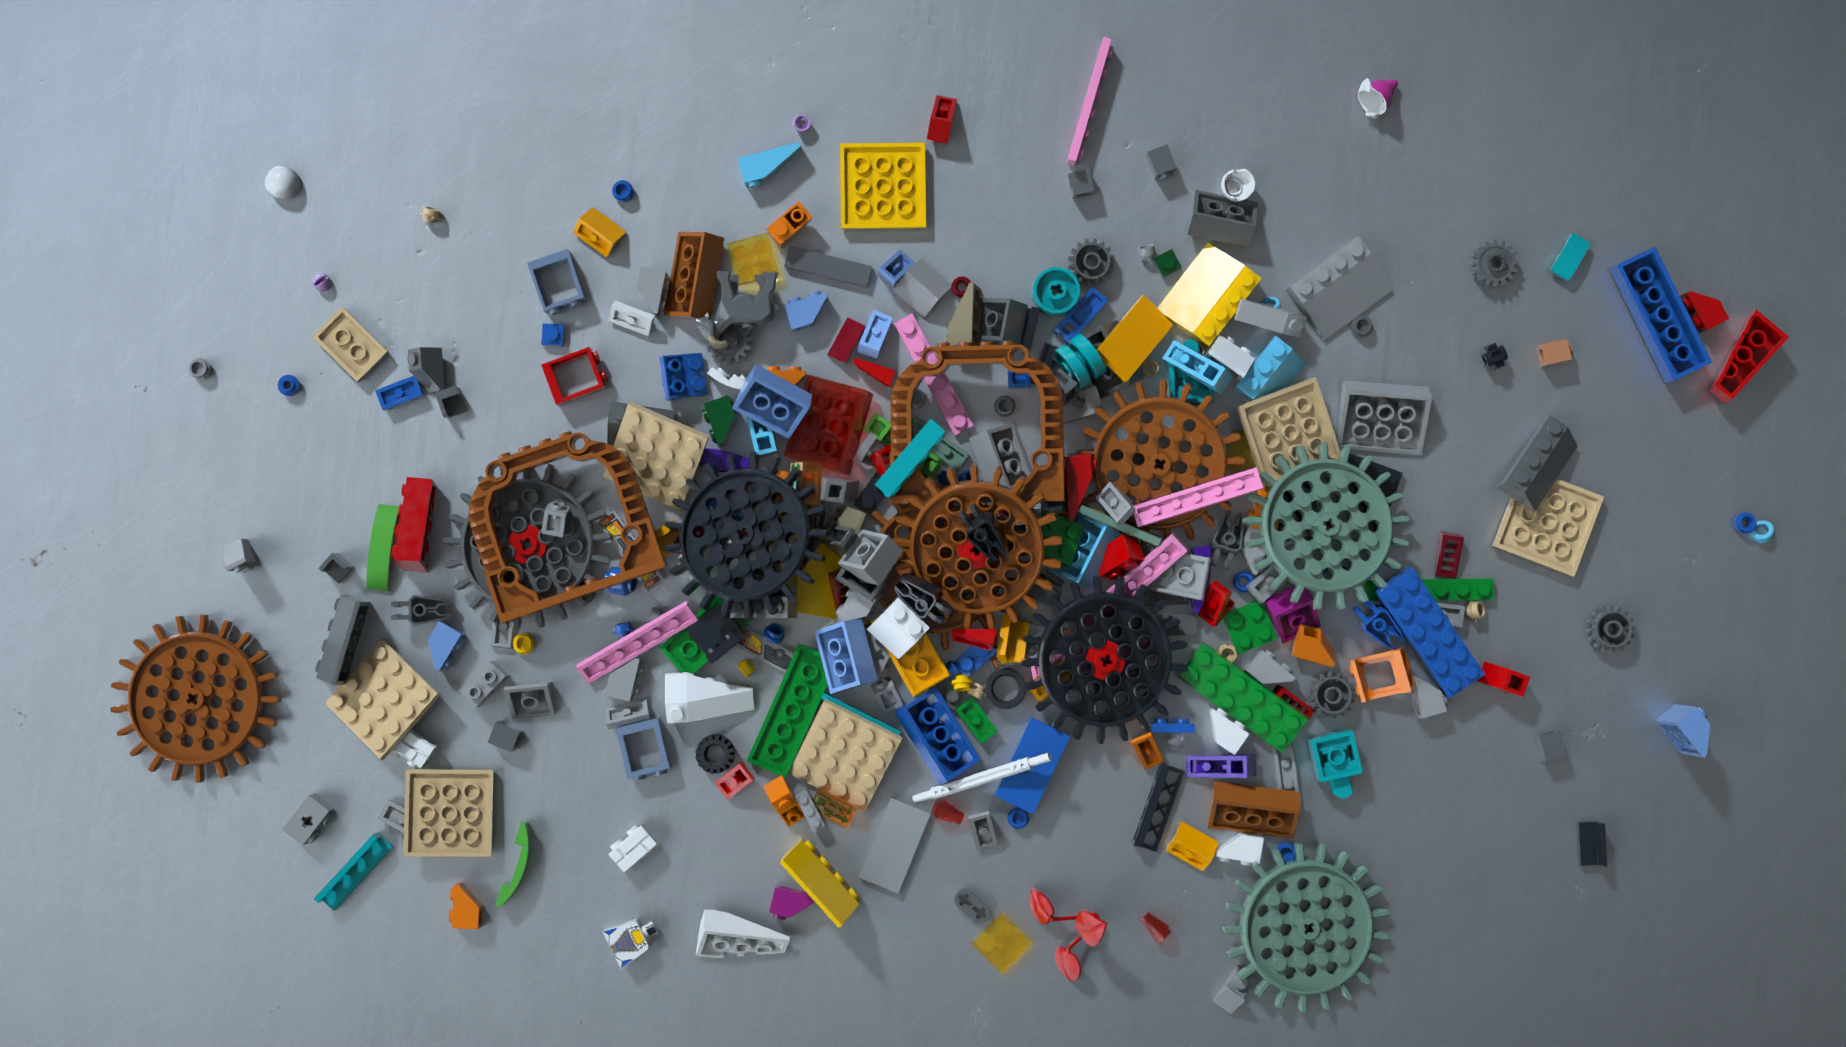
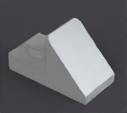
M1111 482L1096 496L1101 505L1116 523L1121 526L1136 511L1133 507V501Z
M989 811L968 816L977 850L998 845Z
M1236 966L1213 1000L1215 1004L1230 1014L1245 1002L1244 996L1256 980L1251 975L1241 980L1237 976V973L1241 970L1238 966Z

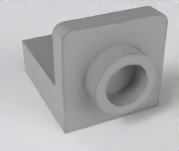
M871 432L853 458L854 462L868 471H871L874 467L869 457L874 454L873 451L876 446L873 444L877 439V436Z
M557 501L549 503L544 510L542 534L563 538L570 506Z
M890 677L880 678L871 685L884 715L903 706Z

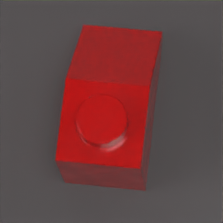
M936 95L928 128V140H933L937 143H948L957 99Z

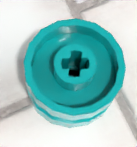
M1050 267L1042 271L1036 278L1032 289V300L1035 307L1040 308L1042 314L1050 317H1061L1069 313L1076 305L1080 295V284L1076 276L1070 270L1062 267ZM1054 289L1059 291V294H1056V296L1052 294Z
M1077 334L1070 339V347L1061 345L1054 350V355L1061 369L1078 383L1079 389H1083L1090 384V376L1094 378L1100 377L1106 372V367L1088 339L1082 334Z

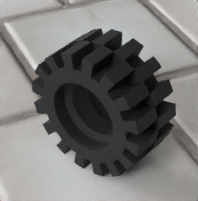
M713 734L705 737L697 745L698 747L695 751V758L698 761L699 767L703 768L705 772H710V774H718L727 770L735 759L734 745L723 735ZM711 746H719L723 750L724 755L721 761L712 762L708 759L707 751Z

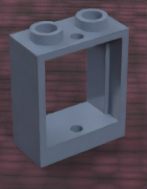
M568 249L527 263L540 303L546 314H559L563 312V308L569 306L576 308L583 305L582 302L587 300L572 254ZM568 263L578 295L549 305L538 272Z
M660 717L615 728L628 779L633 778L634 781L646 779V774L654 772L655 776L668 773L667 769H670L672 765ZM654 728L663 764L633 771L625 735Z

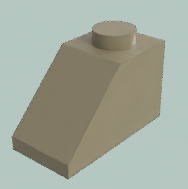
M842 505L841 509L837 508L833 520L836 521V526L852 527L859 534L867 514Z

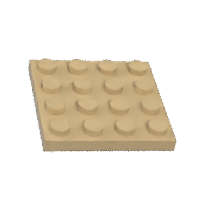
M1316 377L1236 406L1259 474L1265 472L1277 481L1283 473L1276 465L1274 459L1281 455L1291 469L1300 465L1295 448L1301 445L1306 450L1308 460L1312 461L1319 459V444L1327 442L1328 459L1339 460L1341 451ZM1261 482L1263 487H1269L1263 482Z
M630 401L613 447L621 451L632 464L643 495L681 511L682 509L674 505L672 501L675 498L686 502L690 491L686 480L688 478L694 480L710 436ZM606 468L603 477L613 481Z
M1556 479L1534 513L1510 497L1492 546L1574 577L1604 496Z
M381 639L346 678L344 685H340L325 704L379 759L384 760L441 694L386 640Z
M825 699L788 774L865 812L902 737Z
M406 769L403 857H492L494 770Z

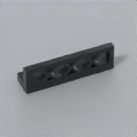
M1164 763L1159 764L1132 840L1133 845L1157 852L1185 772L1184 770ZM1169 770L1179 773L1176 782L1167 785L1166 778ZM1167 790L1170 800L1168 803L1160 805L1158 800L1161 792ZM1167 806L1166 811H1165V814H1164L1162 808H1164V807ZM1160 810L1163 816L1162 822L1153 826L1151 822L1153 814ZM1152 830L1156 836L1153 846L1144 843L1147 832Z

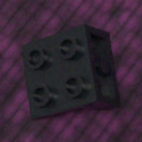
M717 604L687 629L689 635L706 654V659L711 664H714L747 637L732 618L726 619L721 617L723 607L721 604Z

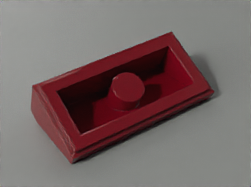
M847 317L827 355L846 365L866 326Z

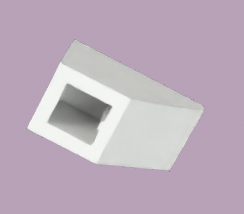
M1211 708L1209 716L1214 742L1235 755L1249 735L1245 731L1247 727L1237 720L1234 723L1228 720L1229 715L1220 708L1217 711Z
M1239 832L1218 847L1215 855L1220 857L1219 860L1232 863L1234 859L1241 861L1240 864L1251 866V863L1254 861L1260 864L1264 838L1260 835Z

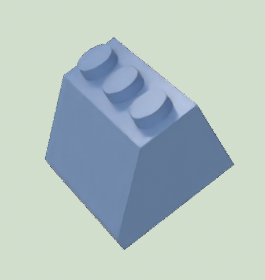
M755 364L746 378L732 409L789 439L810 408L812 394Z
M862 618L843 621L814 631L830 694L878 681Z
M1674 704L1655 719L1682 754L1702 758L1707 756L1710 723L1706 719L1708 716L1702 708Z

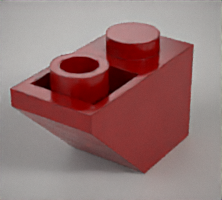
M1692 291L1680 295L1699 333L1705 332L1729 319L1718 299Z
M1121 535L1107 545L1099 571L1100 577L1115 580L1118 576L1122 577L1124 572L1136 568L1137 564L1144 560L1138 538L1130 535Z
M1483 661L1481 668L1486 675L1478 679L1477 682L1515 696H1524L1530 676Z

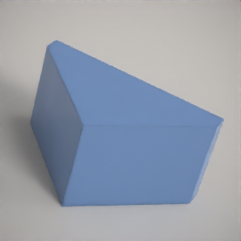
M899 249L879 267L878 275L894 288L915 262Z

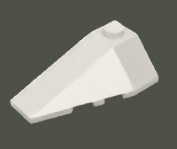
M688 672L665 673L667 723L692 722L754 710L753 688L729 682L722 683L714 681L713 678L709 677L705 679Z
M704 910L700 922L696 956L724 958V954L737 953V957L744 956V953L756 952L758 955L785 953L790 937L727 912Z

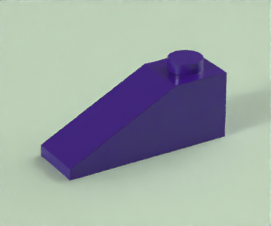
M1256 754L1187 755V777L1257 776Z

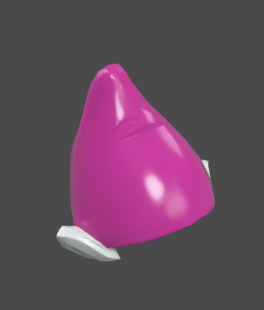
M1367 78L1362 82L1358 92V100L1366 111V116L1374 119L1379 118V115L1383 114L1391 106L1394 90L1398 86L1397 80H1376L1370 82Z

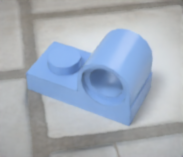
M873 310L857 352L878 359L893 317Z

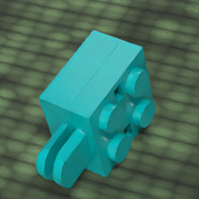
M1189 339L1181 343L1200 354V346L1195 340ZM1167 362L1168 397L1179 399L1182 388L1186 383H1189L1191 388L1186 400L1193 405H1200L1203 398L1210 394L1213 397L1211 404L1214 403V390L1206 387Z
M1347 729L1307 738L1316 781H1329L1334 796L1339 798L1349 797L1353 792L1350 776L1363 773L1353 730Z

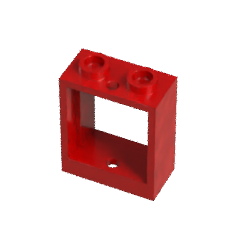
M586 347L541 364L557 406L565 405L607 389L605 383L608 382L604 370L600 371L598 363L601 360L596 350L593 351L592 348ZM588 356L598 385L565 397L554 369Z

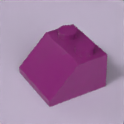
M1295 586L1265 600L1268 614L1282 644L1295 638L1300 624L1315 628L1321 627L1318 612L1313 610L1314 598L1310 591L1304 589L1297 603L1290 602Z

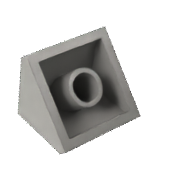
M921 258L905 272L893 291L925 318L949 292L951 284Z
M552 682L504 687L512 719L555 715Z

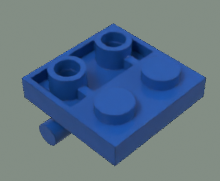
M702 353L659 357L665 400L673 401L677 398L708 395Z

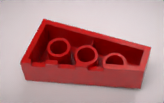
M1755 309L1748 315L1709 391L1724 404L1731 401L1784 344L1789 336Z
M407 477L406 484L403 483L401 490L404 498L403 504H400L398 509L400 523L395 528L397 542L392 547V558H394L402 571L428 573L429 565H425V555H430L427 535L432 533V518H429V514L434 513L436 484L433 479Z

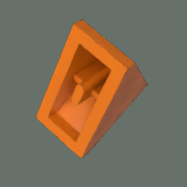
M1151 731L1131 739L1144 770L1164 762Z

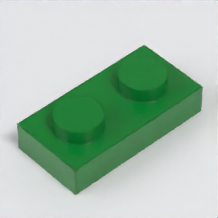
M973 697L955 709L980 744L998 732Z

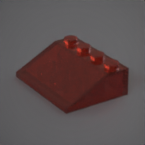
M807 375L803 390L812 394L811 405L788 439L784 457L850 476L854 463L853 458L857 453L874 394L861 388Z

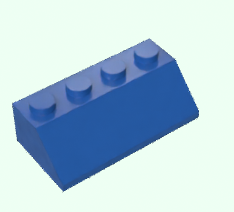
M937 687L930 689L894 712L938 785L947 783L981 760Z

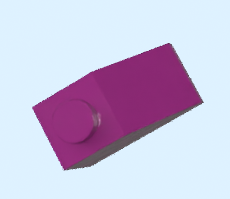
M776 885L769 913H772L774 918L785 920L786 917L794 916L815 903V901L805 891Z

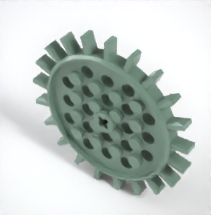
M1322 442L1318 446L1319 459L1312 461L1308 460L1304 446H1298L1295 450L1300 465L1292 469L1281 455L1278 456L1274 461L1283 475L1276 481L1269 474L1261 472L1259 474L1261 482L1270 487L1266 497L1250 493L1246 498L1252 503L1262 506L1260 517L1249 516L1242 519L1244 524L1259 525L1261 537L1245 543V547L1255 548L1263 545L1267 555L1265 560L1256 564L1255 570L1265 569L1272 564L1280 573L1270 585L1272 590L1280 587L1285 579L1296 585L1291 594L1290 602L1297 603L1300 600L1304 589L1314 592L1313 610L1322 609L1324 593H1334L1337 609H1345L1344 591L1352 588L1361 603L1368 601L1369 599L1362 587V583L1371 579L1378 588L1386 587L1387 583L1379 576L1377 571L1382 564L1393 570L1400 569L1401 564L1388 557V552L1391 545L1400 548L1406 547L1409 544V541L1393 537V524H1404L1409 521V517H1392L1389 506L1390 503L1398 502L1403 498V494L1394 493L1386 498L1379 487L1388 480L1391 474L1389 472L1383 473L1376 480H1373L1366 474L1365 471L1373 459L1370 455L1361 461L1358 468L1349 464L1348 458L1351 446L1348 445L1342 448L1339 460L1328 459L1327 442ZM1321 473H1324L1328 476V484H1324L1321 482ZM1303 482L1310 486L1309 493L1303 492L1301 488ZM1350 483L1356 486V494H1352L1349 491L1348 486ZM1284 492L1291 494L1292 500L1290 503L1283 499ZM1331 492L1337 494V503H1333L1330 500ZM1312 502L1319 504L1320 511L1318 513L1312 510ZM1360 502L1366 505V513L1359 511L1358 505ZM1294 511H1298L1301 514L1302 519L1300 522L1293 519ZM1341 512H1345L1348 515L1347 523L1341 521ZM1276 520L1283 524L1282 531L1275 529L1274 523ZM1370 521L1376 525L1375 533L1371 532L1368 528ZM1304 530L1311 533L1310 541H1306L1303 538ZM1351 531H1355L1358 534L1357 542L1350 539ZM1285 540L1292 542L1293 549L1291 551L1284 547ZM1333 540L1339 543V551L1332 549L1331 543ZM1315 549L1321 553L1320 561L1313 558V551ZM1361 550L1367 552V561H1363L1360 558ZM1295 559L1302 561L1303 568L1301 570L1295 568ZM1343 559L1349 562L1350 567L1348 571L1344 570L1341 566ZM1324 569H1328L1331 572L1330 580H1326L1323 577Z
M1296 842L1294 846L1296 859L1285 863L1281 852L1274 848L1271 851L1277 865L1276 867L1266 872L1262 865L1255 861L1251 863L1253 870L1260 876V879L1253 887H1250L1244 881L1236 880L1235 884L1239 889L1247 892L1248 895L1243 905L1226 902L1225 907L1233 912L1241 913L1240 923L1238 926H1224L1222 931L1229 935L1240 934L1242 945L1226 951L1229 958H1236L1245 954L1250 962L1237 973V976L1244 980L1256 971L1262 977V980L1253 992L1254 994L1261 997L1269 985L1272 984L1279 988L1275 998V1006L1282 1009L1287 994H1297L1298 1010L1306 1013L1308 995L1319 994L1321 1006L1325 1010H1329L1328 991L1338 987L1341 995L1347 1000H1351L1352 995L1345 982L1354 975L1361 982L1366 984L1371 982L1369 977L1360 971V967L1366 958L1375 963H1383V958L1369 950L1372 939H1390V935L1383 931H1373V919L1389 915V910L1386 908L1371 910L1368 899L1379 894L1382 889L1380 886L1374 885L1363 891L1358 885V881L1368 872L1365 866L1361 865L1351 876L1343 871L1350 854L1342 851L1335 864L1331 865L1325 862L1327 845L1319 843L1316 858L1312 860L1304 858L1303 844ZM1322 876H1326V885L1320 887L1318 884L1319 879ZM1305 878L1306 886L1303 889H1298V881ZM1284 881L1285 889L1278 892L1276 889L1277 883ZM1345 895H1349V904L1343 906L1341 903L1342 898ZM1328 897L1329 905L1326 908H1321V900ZM1307 900V909L1301 911L1299 908L1301 901ZM1286 902L1287 910L1279 913V905ZM1260 905H1266L1267 908L1263 915H1258L1257 913ZM1351 916V925L1344 927V919ZM1326 919H1330L1331 926L1328 929H1323V922ZM1289 924L1288 933L1281 934V926ZM1305 924L1309 926L1308 930L1304 928ZM1264 926H1267L1269 930L1268 934L1264 937H1260V929ZM1353 938L1354 945L1351 948H1346L1345 943L1347 939ZM1332 940V949L1325 951V943ZM1312 943V950L1309 953H1304L1303 948L1305 944ZM1290 945L1291 953L1283 956V948ZM1270 948V955L1267 958H1262V950ZM1334 962L1335 969L1332 972H1327L1326 967L1328 963ZM1313 964V973L1307 975L1305 972L1306 967ZM1293 967V974L1290 977H1285L1284 972L1286 968Z

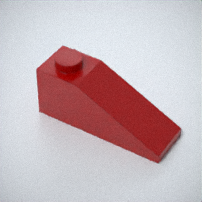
M1092 452L1066 454L1065 456L1069 521H1074L1094 471H1097V459L1093 458Z

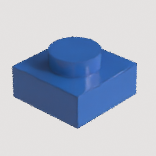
M542 323L541 345L564 347L565 325Z
M1008 370V389L1030 388L1029 374H1014Z

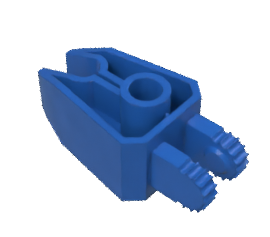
M1370 600L1363 602L1371 609L1366 615L1363 614L1359 607L1355 606L1352 608L1361 618L1360 626L1363 630L1385 647L1392 650L1397 649L1389 641L1390 636L1388 633L1391 636L1396 635L1405 643L1401 630L1383 605L1374 606Z

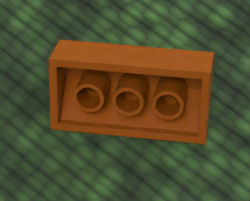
M678 232L670 287L664 312L665 316L696 321L697 318L704 317L706 312H708L711 320L717 285V271H720L724 237L707 232Z
M1214 781L1208 828L1294 839L1300 815V792Z

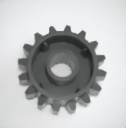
M1094 238L1093 242L1089 243V240L1085 239L1083 245L1080 242L1077 243V250L1072 248L1071 253L1074 256H1069L1068 261L1073 262V264L1069 265L1068 269H1074L1073 274L1079 276V283L1086 280V286H1089L1090 282L1093 281L1096 286L1099 279L1102 282L1106 281L1105 274L1111 276L1112 272L1109 268H1114L1115 264L1110 261L1115 256L1109 255L1111 248H1105L1104 241L1099 244L1097 239ZM1089 257L1094 258L1097 265L1095 267L1088 266L1086 259Z
M1492 240L1491 244L1486 241L1483 243V248L1479 246L1475 249L1478 254L1474 253L1471 256L1474 259V262L1470 264L1471 267H1474L1472 275L1476 274L1478 276V282L1484 281V286H1488L1490 283H1492L1493 288L1497 287L1498 283L1503 286L1506 284V280L1510 281L1513 279L1511 274H1515L1518 271L1514 266L1519 264V261L1513 258L1517 255V252H1510L1512 249L1511 245L1507 248L1504 247L1505 241L1500 242L1498 245L1496 240ZM1491 259L1497 261L1498 268L1491 266Z
M731 326L717 340L724 341L727 336H732L735 339L734 343L720 350L710 346L707 348V351H714L712 358L720 357L719 362L721 364L724 360H727L729 365H731L732 360L740 363L739 358L741 356L743 358L747 357L745 351H751L748 343H752L753 340L747 338L751 332L750 330L744 331L742 326Z
M1612 605L1606 606V610L1603 607H1599V614L1592 612L1591 615L1594 619L1587 620L1591 628H1587L1586 631L1592 634L1588 637V640H1595L1594 647L1601 645V651H1607L1608 649L1609 652L1614 653L1616 648L1619 651L1624 650L1623 645L1629 646V639L1635 637L1632 631L1636 627L1632 626L1631 623L1634 619L1627 617L1628 611L1621 612V607L1616 606L1614 610ZM1609 624L1614 626L1613 634L1608 632Z
M1327 671V677L1320 673L1319 681L1316 679L1312 680L1315 686L1308 687L1312 694L1308 695L1307 698L1313 699L1310 707L1317 706L1315 713L1319 714L1323 711V717L1327 718L1330 713L1331 717L1336 719L1337 713L1340 716H1344L1345 709L1351 710L1349 705L1350 703H1355L1352 695H1355L1356 692L1351 691L1353 683L1346 682L1347 676L1340 678L1339 672H1336L1333 676L1331 671ZM1334 689L1336 698L1330 701L1327 698V693L1329 690Z

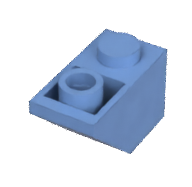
M821 291L809 294V298L803 300L800 297L788 300L789 304L785 305V309L793 332L814 326L828 300L826 293L821 294Z
M445 621L438 622L428 639L434 667L437 671H443L450 667L454 660L452 655L456 650L459 651L465 642L463 639L465 633Z

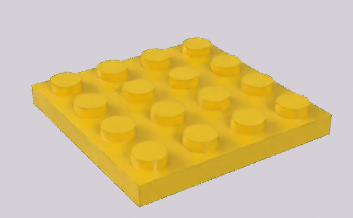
M925 142L840 143L841 230L926 229Z

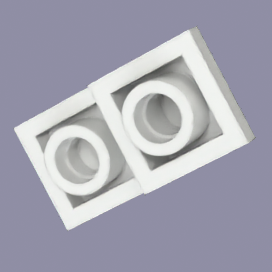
M712 367L707 372L717 382L737 391L741 390L746 380L742 374L739 377L734 374L728 380L727 377L729 375L720 367L717 370Z

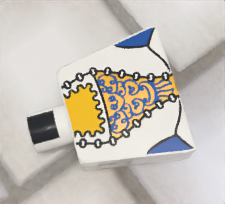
M639 919L614 925L603 931L620 968L625 967L652 946L649 938L659 933L653 921L642 926Z

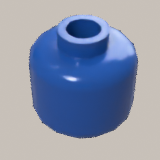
M612 567L605 574L604 578L621 573L620 567ZM636 578L607 588V590L612 594L627 596L635 591L638 580Z

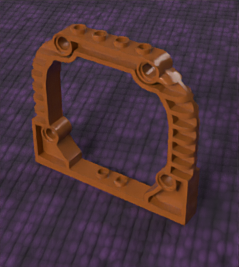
M985 341L980 342V346H971V342H959L958 346H950V343H937V347L926 348L921 354V359L913 362L901 373L891 394L890 466L914 439L915 394L925 377L940 376L953 365L1004 364L1014 374H1029L1038 386L1041 400V449L1036 450L1031 455V464L1034 469L1025 479L1024 485L1018 494L1026 501H1029L1039 492L1044 494L1041 502L1065 501L1062 389L1052 370L1040 360L1031 357L1026 347L1015 345V341H1002V345H993V342ZM1017 351H1023L1025 354L1021 362L1014 361L1013 356ZM931 353H937L938 361L935 364L928 363V356ZM1041 454H1045L1048 457V463L1045 466L1037 464V457ZM925 461L891 499V504H911L907 500L910 494L916 495L925 503L933 496L926 487L925 480L927 477L922 472ZM984 496L980 498V503H992L989 497ZM952 500V501H950L949 503H960V502H958L957 500Z
M571 431L560 434V438L552 441L551 438L544 439L538 442V446L531 448L528 445L519 448L518 453L512 455L510 452L501 454L497 460L490 462L486 466L485 473L487 477L478 484L471 497L469 522L486 572L484 575L500 623H508L668 568L634 468L628 458L617 448L604 442L593 441L583 433L572 434ZM581 438L584 439V447L577 450L575 447L576 441ZM565 457L578 462L596 459L606 466L613 478L627 520V525L621 531V538L627 544L623 558L619 563L621 573L601 580L595 577L586 580V585L577 587V584L564 588L565 592L542 599L541 593L532 590L522 583L523 573L521 570L508 564L494 523L493 506L496 495L499 491L511 487L519 473ZM497 467H502L503 474L501 477L496 478L494 470ZM632 529H636L638 532V538L635 541H631L628 538V534ZM510 571L515 574V580L512 583H508L506 580V575Z

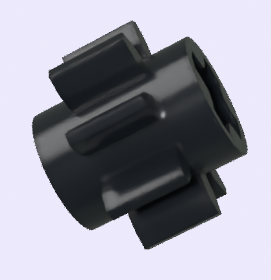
M1492 343L1484 347L1485 352L1481 353V358L1487 368L1492 366L1493 370L1505 366L1504 361L1508 359V354L1503 345L1497 346L1496 343Z

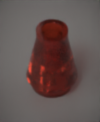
M937 799L931 810V815L935 816V819L960 825L964 817L963 812L944 799L942 801Z
M1150 912L1140 920L1153 940H1157L1160 944L1172 932L1168 928L1169 925L1153 916Z

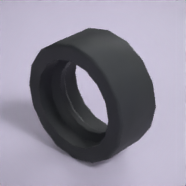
M1002 668L994 671L986 682L987 697L993 705L1001 709L1016 707L1023 701L1026 695L1025 680L1017 671L1011 668ZM1010 676L1017 681L1019 689L1014 699L1002 701L995 696L993 685L999 677Z

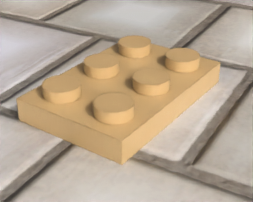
M341 307L312 336L357 382H360L389 353L344 307Z

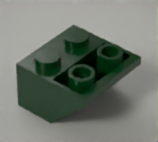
M728 395L704 403L705 409L702 410L705 421L712 426V429L709 430L712 441L715 444L718 443L721 447L726 446L739 419L736 410L732 409L733 402Z

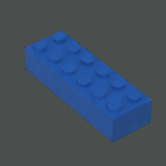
M1656 247L1609 269L1665 384L1712 363Z
M1410 566L1405 567L1385 581L1387 583L1386 587H1376L1373 589L1384 608L1388 611L1446 697L1452 698L1486 675L1414 568Z

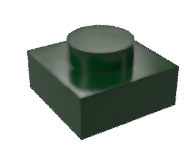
M1173 249L1153 258V262L1162 278L1182 268Z

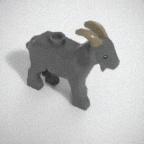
M717 271V279L721 283V299L714 321L710 320L709 313L706 312V315L702 318H697L695 323L706 341L713 348L719 350L728 347L727 341H718L717 339L729 327L742 326V329L754 330L755 326L766 325L774 319L776 312L781 310L777 304L771 302L772 294L776 288L777 272H763V275H755V280L760 290L754 296L751 294L739 295V275H730V271Z

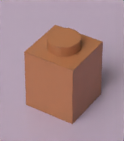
M1567 339L1536 346L1541 367L1572 359L1573 348Z

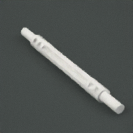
M1048 752L1033 758L1025 757L1024 759H1019L993 769L931 787L929 791L914 795L913 801L916 804L932 798L936 800L1007 776L1033 769V766L1051 761V755Z

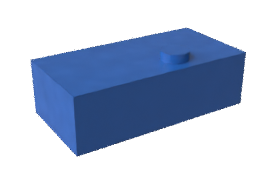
M1030 716L1008 763L1024 759L1025 757L1033 758L1048 752L1051 755V761L1033 766L1031 770L1001 778L993 793L994 796L1034 814L1069 741L1070 735Z

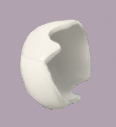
M277 166L269 170L265 178V187L270 195L289 200L298 194L301 188V178L296 171L284 166Z
M1247 169L1231 170L1227 172L1221 181L1223 195L1234 202L1249 198L1254 193L1256 187L1254 175Z

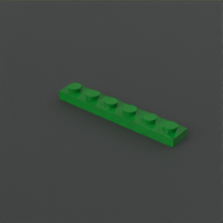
M1421 579L1435 601L1494 600V579ZM1367 580L1364 582V590L1367 593L1368 599L1370 601H1380L1373 591L1377 586L1372 580Z

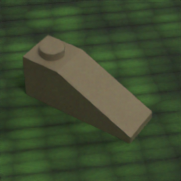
M969 283L948 325L946 343H950V346H958L959 342H971V346H980L981 288L975 283Z

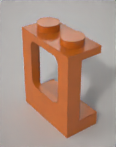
M1405 647L1350 661V673L1353 678L1355 677L1357 683L1355 687L1358 698H1361L1362 703L1398 693L1412 692L1417 689ZM1389 661L1395 676V685L1374 690L1369 689L1363 667L1373 663Z

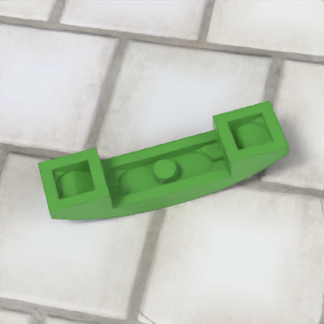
M874 413L863 431L867 434L871 432L877 436L876 440L886 447L891 444V423L877 413ZM931 453L925 460L922 472L933 479L944 464V461Z
M378 504L369 545L367 589L389 591L392 572L390 570L395 528L399 522L398 506Z
M527 821L521 822L514 843L523 847L511 884L504 883L501 885L495 905L497 907L502 906L514 895L526 875L532 851V835L529 822Z

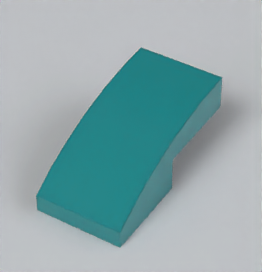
M1573 232L1568 237L1562 251L1557 255L1550 272L1568 282L1581 263L1591 243Z

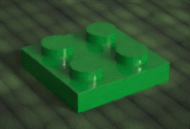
M1043 511L1042 517L1052 512ZM1056 514V520L1050 524L1043 525L1042 529L1044 537L1062 536V544L1045 546L1044 556L1056 558L1061 561L1062 565L1068 567L1072 564L1084 526Z
M1252 602L1229 611L1223 618L1237 655L1277 640L1264 603Z

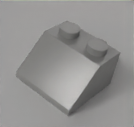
M862 529L838 564L863 581L880 585L886 579L893 565L897 563L903 550L889 535Z

